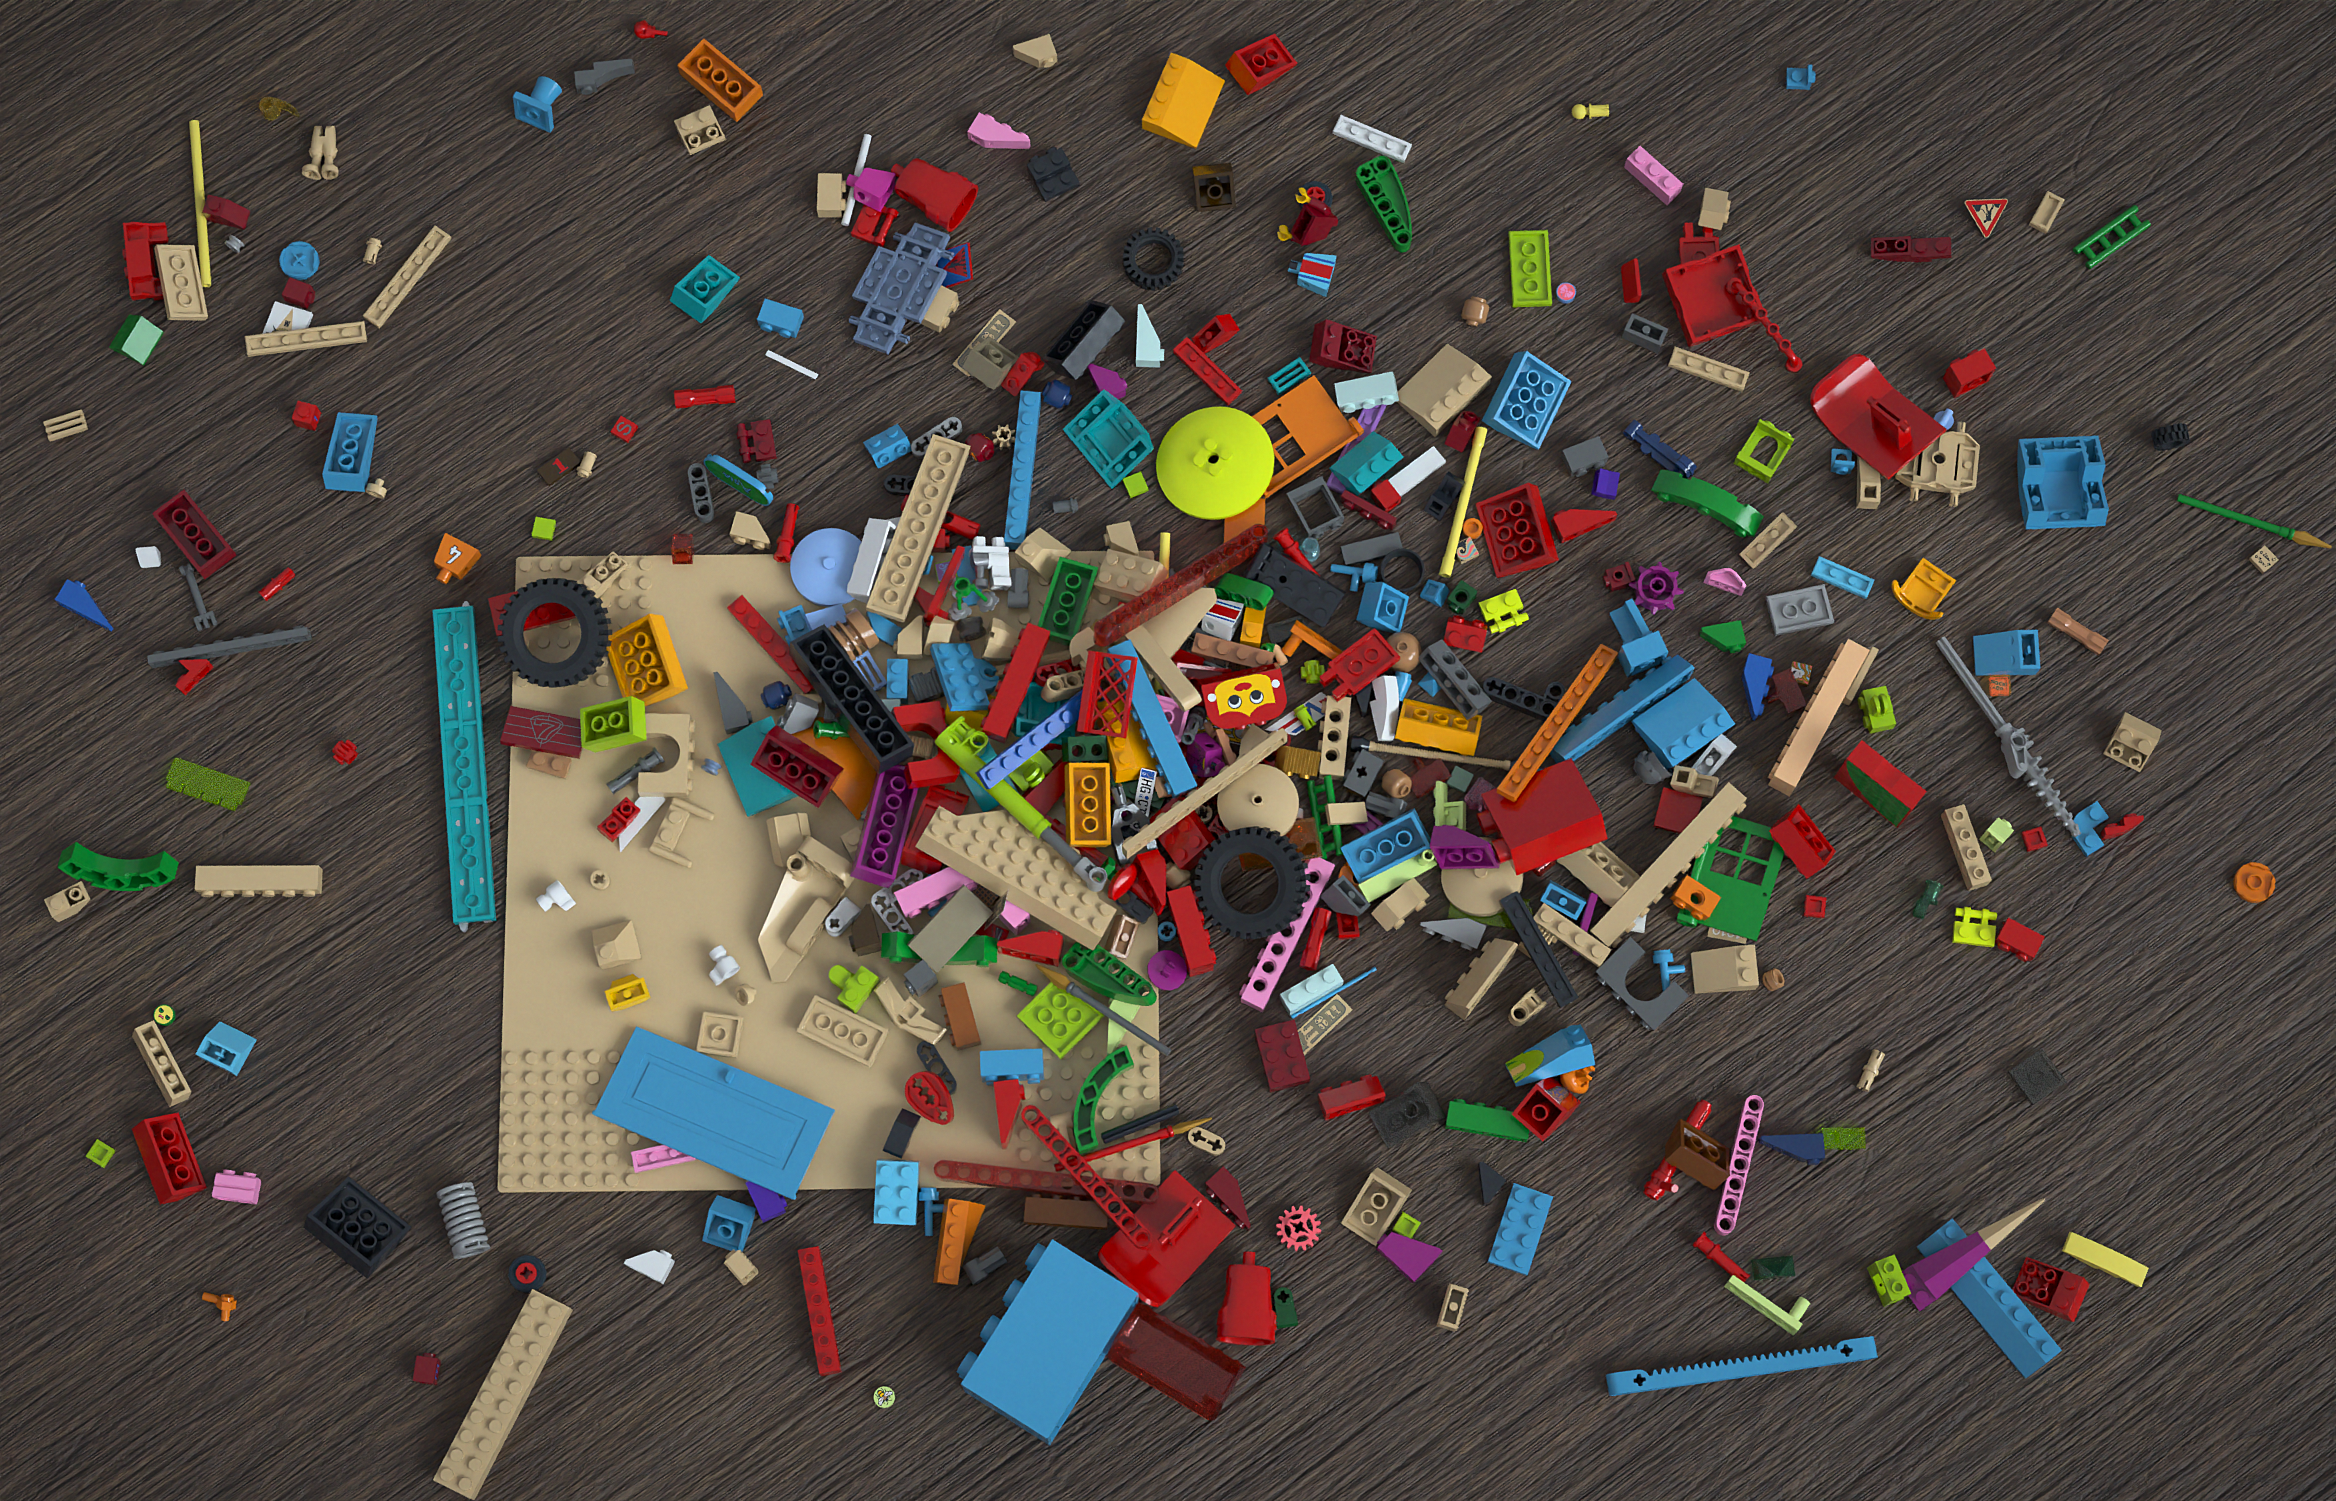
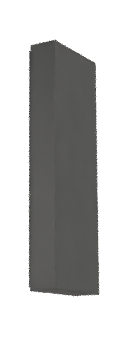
M1398 532L1340 546L1345 566L1383 558L1389 552L1403 548Z

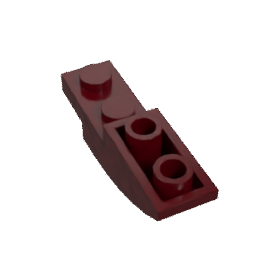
M1911 236L1871 238V258L1897 262H1932V259L1952 258L1951 237L1911 239Z

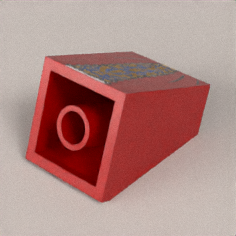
M1553 1077L1538 1082L1514 1110L1512 1115L1541 1141H1544L1570 1117L1581 1102Z

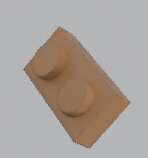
M532 750L526 767L566 780L572 760L560 755Z

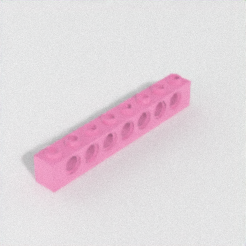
M1312 855L1311 859L1307 858L1305 861L1308 865V868L1304 869L1305 874L1316 875L1319 880L1316 883L1306 880V885H1310V891L1305 893L1310 898L1302 904L1305 908L1300 913L1301 916L1294 922H1290V926L1287 927L1291 930L1292 934L1285 937L1278 932L1267 937L1266 941L1269 943L1266 949H1261L1257 957L1260 961L1257 967H1252L1248 975L1251 979L1248 985H1243L1239 993L1242 996V1003L1260 1012L1264 1011L1334 871V864L1318 856ZM1274 946H1279L1283 952L1276 955L1271 949ZM1265 964H1271L1274 970L1266 973L1262 967ZM1256 982H1262L1265 988L1257 991L1253 985Z

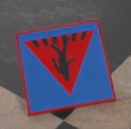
M967 242L946 249L947 251L954 252V257H952V260L941 257L937 262V267L947 272L941 285L949 288L973 280L970 243Z

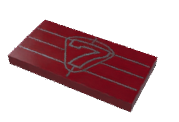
M510 706L500 743L580 759L583 749L580 719Z

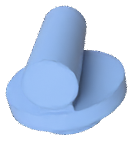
M1950 409L1940 411L1935 415L1934 420L1945 427L1946 430H1949L1954 423L1953 411Z

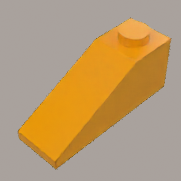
M1246 607L1240 644L1260 649L1266 607L1263 611Z

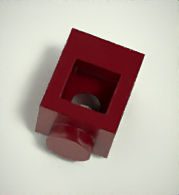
M1629 562L1605 570L1604 576H1602L1606 588L1609 587L1610 592L1630 587L1629 583L1635 582ZM1621 574L1622 578L1618 579L1615 575Z

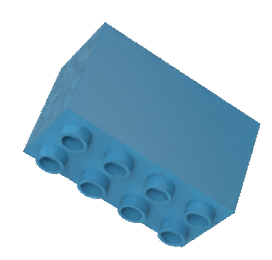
M1053 1239L1047 1248L1039 1243L1034 1247L1025 1262V1265H1027L1026 1270L1031 1272L1026 1282L1023 1284L1017 1279L1012 1282L1002 1299L1005 1302L1004 1305L1008 1307L1007 1312L1002 1320L994 1315L990 1317L980 1333L981 1341L986 1343L979 1356L969 1351L957 1370L959 1377L963 1379L961 1385L967 1394L1049 1446L1139 1303V1295L1136 1291Z

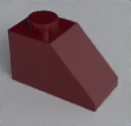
M212 195L207 196L202 211L207 221L243 230L246 228L250 215L248 209L228 199Z

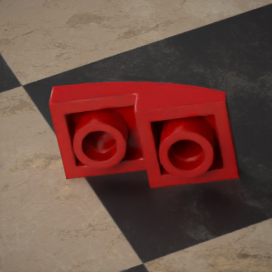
M625 797L612 809V813L597 826V830L609 841L613 842L641 812V809Z
M2136 813L2127 814L2119 821V826L2117 823L2106 825V828L2100 832L2101 840L2114 838L2129 832L2144 820V816H2137Z

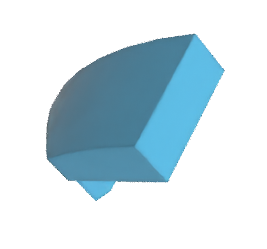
M867 611L866 616L878 639L889 646H893L902 628L878 614Z

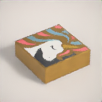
M1793 661L1788 682L1808 686L1812 666Z

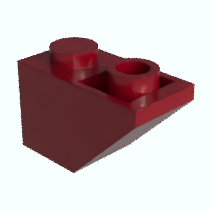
M1463 410L1453 423L1445 445L1463 452L1481 418L1471 411Z

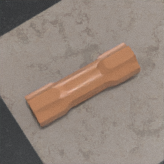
M2059 608L2055 610L2047 622L2057 630L2065 632L2084 644L2087 649L2098 656L2109 641L2097 632H2092L2073 620L2070 615Z

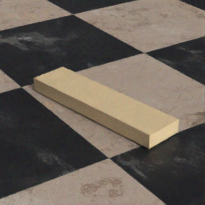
M1678 347L1674 348L1668 367L1741 392L1744 390L1750 373Z

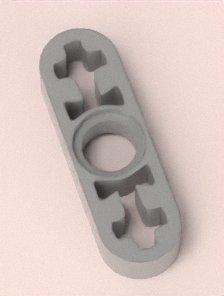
M950 417L913 441L911 445L912 454L916 458H924L929 446L926 443V439L930 443L931 437L935 433H939L942 437L950 440L959 436L962 432L961 421L956 417ZM950 424H957V430L950 429ZM917 445L924 446V452L917 451Z

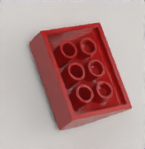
M1526 483L1476 503L1497 578L1540 568L1559 560L1538 486Z

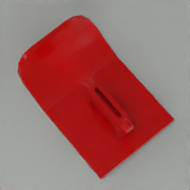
M1853 354L1821 379L1814 386L1811 393L1810 404L1813 411L1829 432L1887 480L1947 431L1940 423L1894 389L1873 362L1862 354Z
M1174 1170L1134 1214L1151 1233L1152 1242L1149 1248L1144 1250L1136 1248L1123 1232L1119 1230L1100 1248L1098 1257L1103 1265L1120 1281L1136 1291L1142 1301L1151 1306L1159 1307L1187 1281L1236 1225ZM1129 1219L1123 1227L1127 1229L1132 1228L1134 1221ZM1140 1234L1136 1240L1139 1244H1145L1148 1241V1237L1145 1234Z

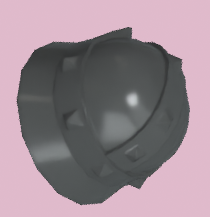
M1650 748L1648 749L1649 753L1645 749L1635 758L1633 769L1644 783L1655 784L1673 776L1672 768L1666 770Z

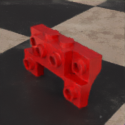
M123 223L125 240L123 257L124 260H127V267H124L126 279L129 280L130 297L132 300L153 298L154 300L164 299L160 278H156L153 245L168 243L166 223Z

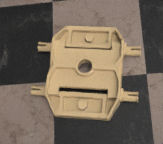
M1957 422V432H1945L1922 451L1920 476L1917 475L1919 455L1896 473L1895 478L1911 489L1910 501H1913V499L1914 502L1918 501V493L1922 489L1950 493L1949 506L1957 507L1958 495L1975 489L1980 445L1968 433H1965V422ZM1959 444V447H1958V457H1957V467H1956V477H1955V480H1954L1955 465H1956V455H1957V445ZM1941 455L1944 458V463H1936L1934 456Z

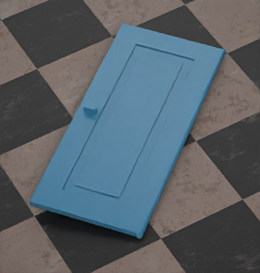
M636 1026L592 1114L795 1200L799 1186L835 1109Z

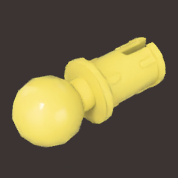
M1589 103V107L1577 104L1572 108V115L1576 119H1583L1586 115H1589V119L1600 116L1609 117V104L1591 105Z

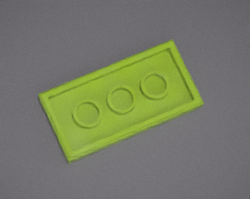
M1548 230L1509 231L1512 307L1552 306Z

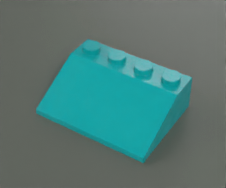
M772 716L749 725L717 744L747 817L798 797L797 794L750 765L766 734L775 726Z

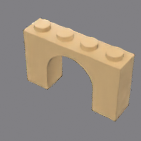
M645 713L646 737L666 738L674 741L680 748V757L677 764L666 772H639L638 793L640 797H689V791H693V779H690V772L694 770V761L690 758L691 752H694L695 747L694 740H691V734L695 732V720H692L690 714Z

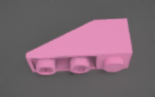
M978 113L967 131L969 140L985 148H1030V139L1026 134L1013 131L1009 125L996 122L988 114Z

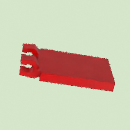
M1684 223L1683 237L1679 238L1680 264L1704 259L1719 251V237L1713 236L1712 228L1702 226L1703 236L1693 237V224Z
M1374 628L1328 663L1329 668L1319 677V682L1325 688L1336 679L1340 686L1332 691V697L1338 702L1347 693L1355 695L1400 660V656Z

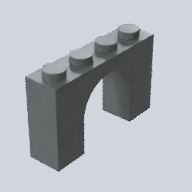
M1630 937L1596 970L1599 974L1596 978L1604 986L1608 984L1613 989L1611 993L1618 1001L1623 999L1627 1003L1625 1008L1633 1016L1637 1013L1642 1018L1640 1023L1647 1030L1652 1028L1655 1031L1689 995L1674 981L1661 995L1651 1001H1640L1633 998L1626 988V975L1629 969L1646 952Z

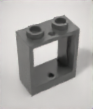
M1322 476L1286 494V500L1308 540L1311 538L1318 539L1324 535L1325 531L1330 529L1333 531L1342 526L1344 516ZM1321 491L1335 518L1310 530L1296 503Z

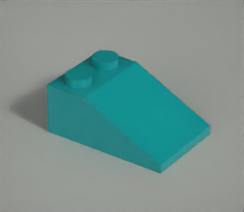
M708 255L675 285L670 302L702 323L714 312L740 277Z
M989 741L984 754L980 756L986 764L997 756ZM978 742L975 745L981 746L982 744ZM960 767L959 775L983 813L989 812L1000 805ZM1008 775L1005 778H1003L1013 789L1017 791L1015 785L1013 784L1011 778Z

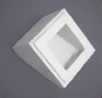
M155 546L136 548L141 568L159 567L161 565V554Z

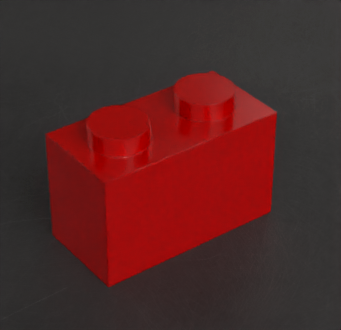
M2008 917L1995 939V944L2005 952L2011 951L2016 954L2018 959L2027 962V960L2031 962L2035 958L2045 936Z

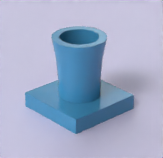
M541 76L538 77L530 97L516 91L513 96L515 118L551 133L554 128L551 104L562 93L561 87L552 79Z

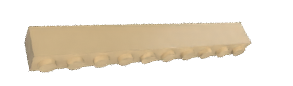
M1728 782L1592 928L1590 934L1608 948L1611 946L1615 948L1622 941L1620 936L1625 931L1629 933L1636 926L1634 921L1639 916L1643 918L1650 911L1648 906L1652 902L1656 904L1663 897L1662 891L1666 887L1670 889L1677 882L1675 877L1680 872L1684 874L1690 868L1691 864L1689 862L1694 857L1698 859L1704 853L1705 849L1703 847L1708 842L1712 844L1719 836L1717 832L1721 828L1726 829L1733 821L1731 817L1735 813L1739 815L1747 806L1744 804L1747 798Z

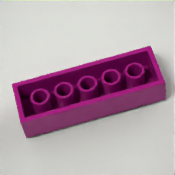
M899 764L879 775L876 773L850 873L851 877L888 889L896 877L918 788L908 789L903 771L905 766Z

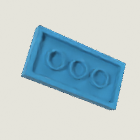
M1515 1183L1513 1184L1488 1263L1526 1276L1528 1275L1553 1196Z

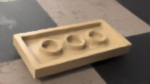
M156 245L154 250L168 320H206L208 314L194 245Z
M815 995L796 1032L871 1068L889 1030Z

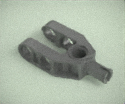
M1118 783L1115 784L1116 788L1114 785L1110 787L1115 802L1110 806L1111 845L1119 866L1130 863V859H1127L1122 854L1124 839L1120 828L1137 821L1141 829L1146 824L1150 825V821L1132 801L1126 799L1123 785ZM1128 810L1127 816L1121 818L1122 812ZM1155 839L1146 845L1147 851L1158 849Z

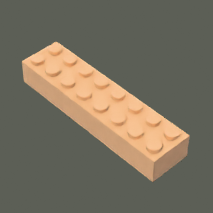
M1850 639L1845 644H1840L1832 658L1834 660L1830 662L1823 675L1825 677H1822L1814 691L1817 695H1812L1805 708L1808 712L1804 711L1796 724V727L1799 729L1795 728L1786 743L1790 746L1785 745L1777 759L1780 764L1776 762L1768 776L1771 779L1768 784L1769 786L1790 797L1868 655L1869 649Z

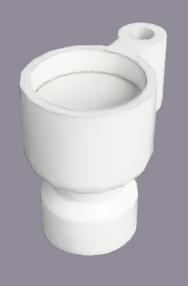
M558 880L546 888L545 895L541 894L536 898V901L545 912L552 907L553 903L558 904L565 911L576 904Z
M722 945L714 948L709 953L711 959L717 962L715 968L709 973L716 986L722 983L723 980L736 974L740 969L732 956L726 955L727 951Z

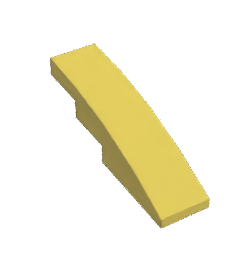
M2069 1232L2062 1250L2095 1269H2101L2116 1278H2121L2136 1287H2142L2149 1269L2112 1249L2073 1232Z

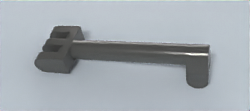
M188 563L187 566H179L181 574L186 576L199 616L193 618L197 630H203L201 622L204 623L206 629L210 628L209 619H211L214 626L218 625L214 612L206 611L193 574L192 564Z

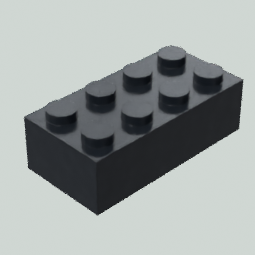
M1090 300L1042 359L1055 374L1076 380L1083 375L1087 366L1096 359L1097 354L1108 345L1109 340L1121 329L1125 320L1112 305Z

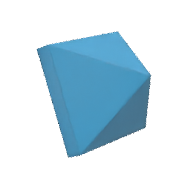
M1429 672L1418 683L1432 697L1441 689Z

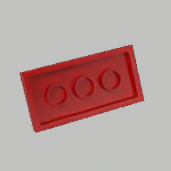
M517 591L488 598L497 637L502 636V631L497 629L498 625L503 624V620L499 619L500 614L506 612L503 607L506 603H511L509 598L512 594H518ZM545 603L536 607L529 614L523 631L575 619L576 616L569 608L562 604Z

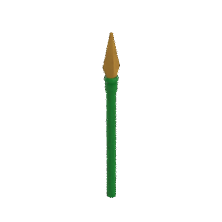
M2182 494L2178 495V502L2276 533L2284 538L2287 537L2288 540H2294L2298 544L2332 548L2331 545L2305 531H2295L2293 528L2280 527Z

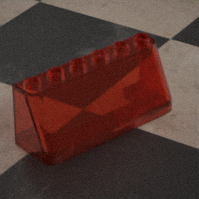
M1139 1302L1115 1337L1108 1352V1358L1114 1364L1210 1421L1217 1418L1246 1369L1238 1360L1230 1358L1220 1349L1210 1346L1203 1339L1192 1335L1185 1328L1177 1326L1167 1317L1159 1315L1149 1306Z

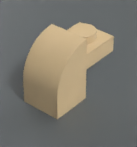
M1090 627L1077 633L1070 642L1069 649L1073 666L1079 664L1085 673L1088 650L1101 651L1100 641Z
M1675 765L1671 786L1676 791L1714 798L1719 779L1714 776L1698 774L1694 768Z

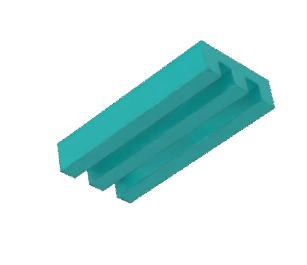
M1299 357L1268 377L1267 380L1272 384L1276 393L1280 395L1311 375V371ZM1298 364L1301 365L1299 368H1297V369L1294 370L1293 372L1289 373L1288 375H1286L1285 377H1283V378L1280 379L1279 381H1277V382L1274 381L1275 379H1277V378L1280 377L1281 375L1285 374L1286 372H1288L1289 370H1291L1292 368H1294V367L1297 366ZM1303 370L1305 371V372H1303L1302 374H1300L1299 376H1297L1296 378L1292 379L1291 381H1289L1288 383H1286L1285 385H1283L1282 387H1279L1280 385H1282L1283 383H1285L1286 381H1288L1289 379H1291L1292 377H1294L1295 375H1297V374L1300 373L1301 371H1303Z

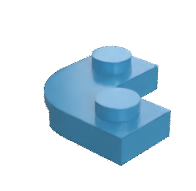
M2098 801L2079 812L2073 820L2075 824H2078L2081 832L2080 835L2073 837V839L2086 857L2104 846L2093 828L2106 821L2109 817Z

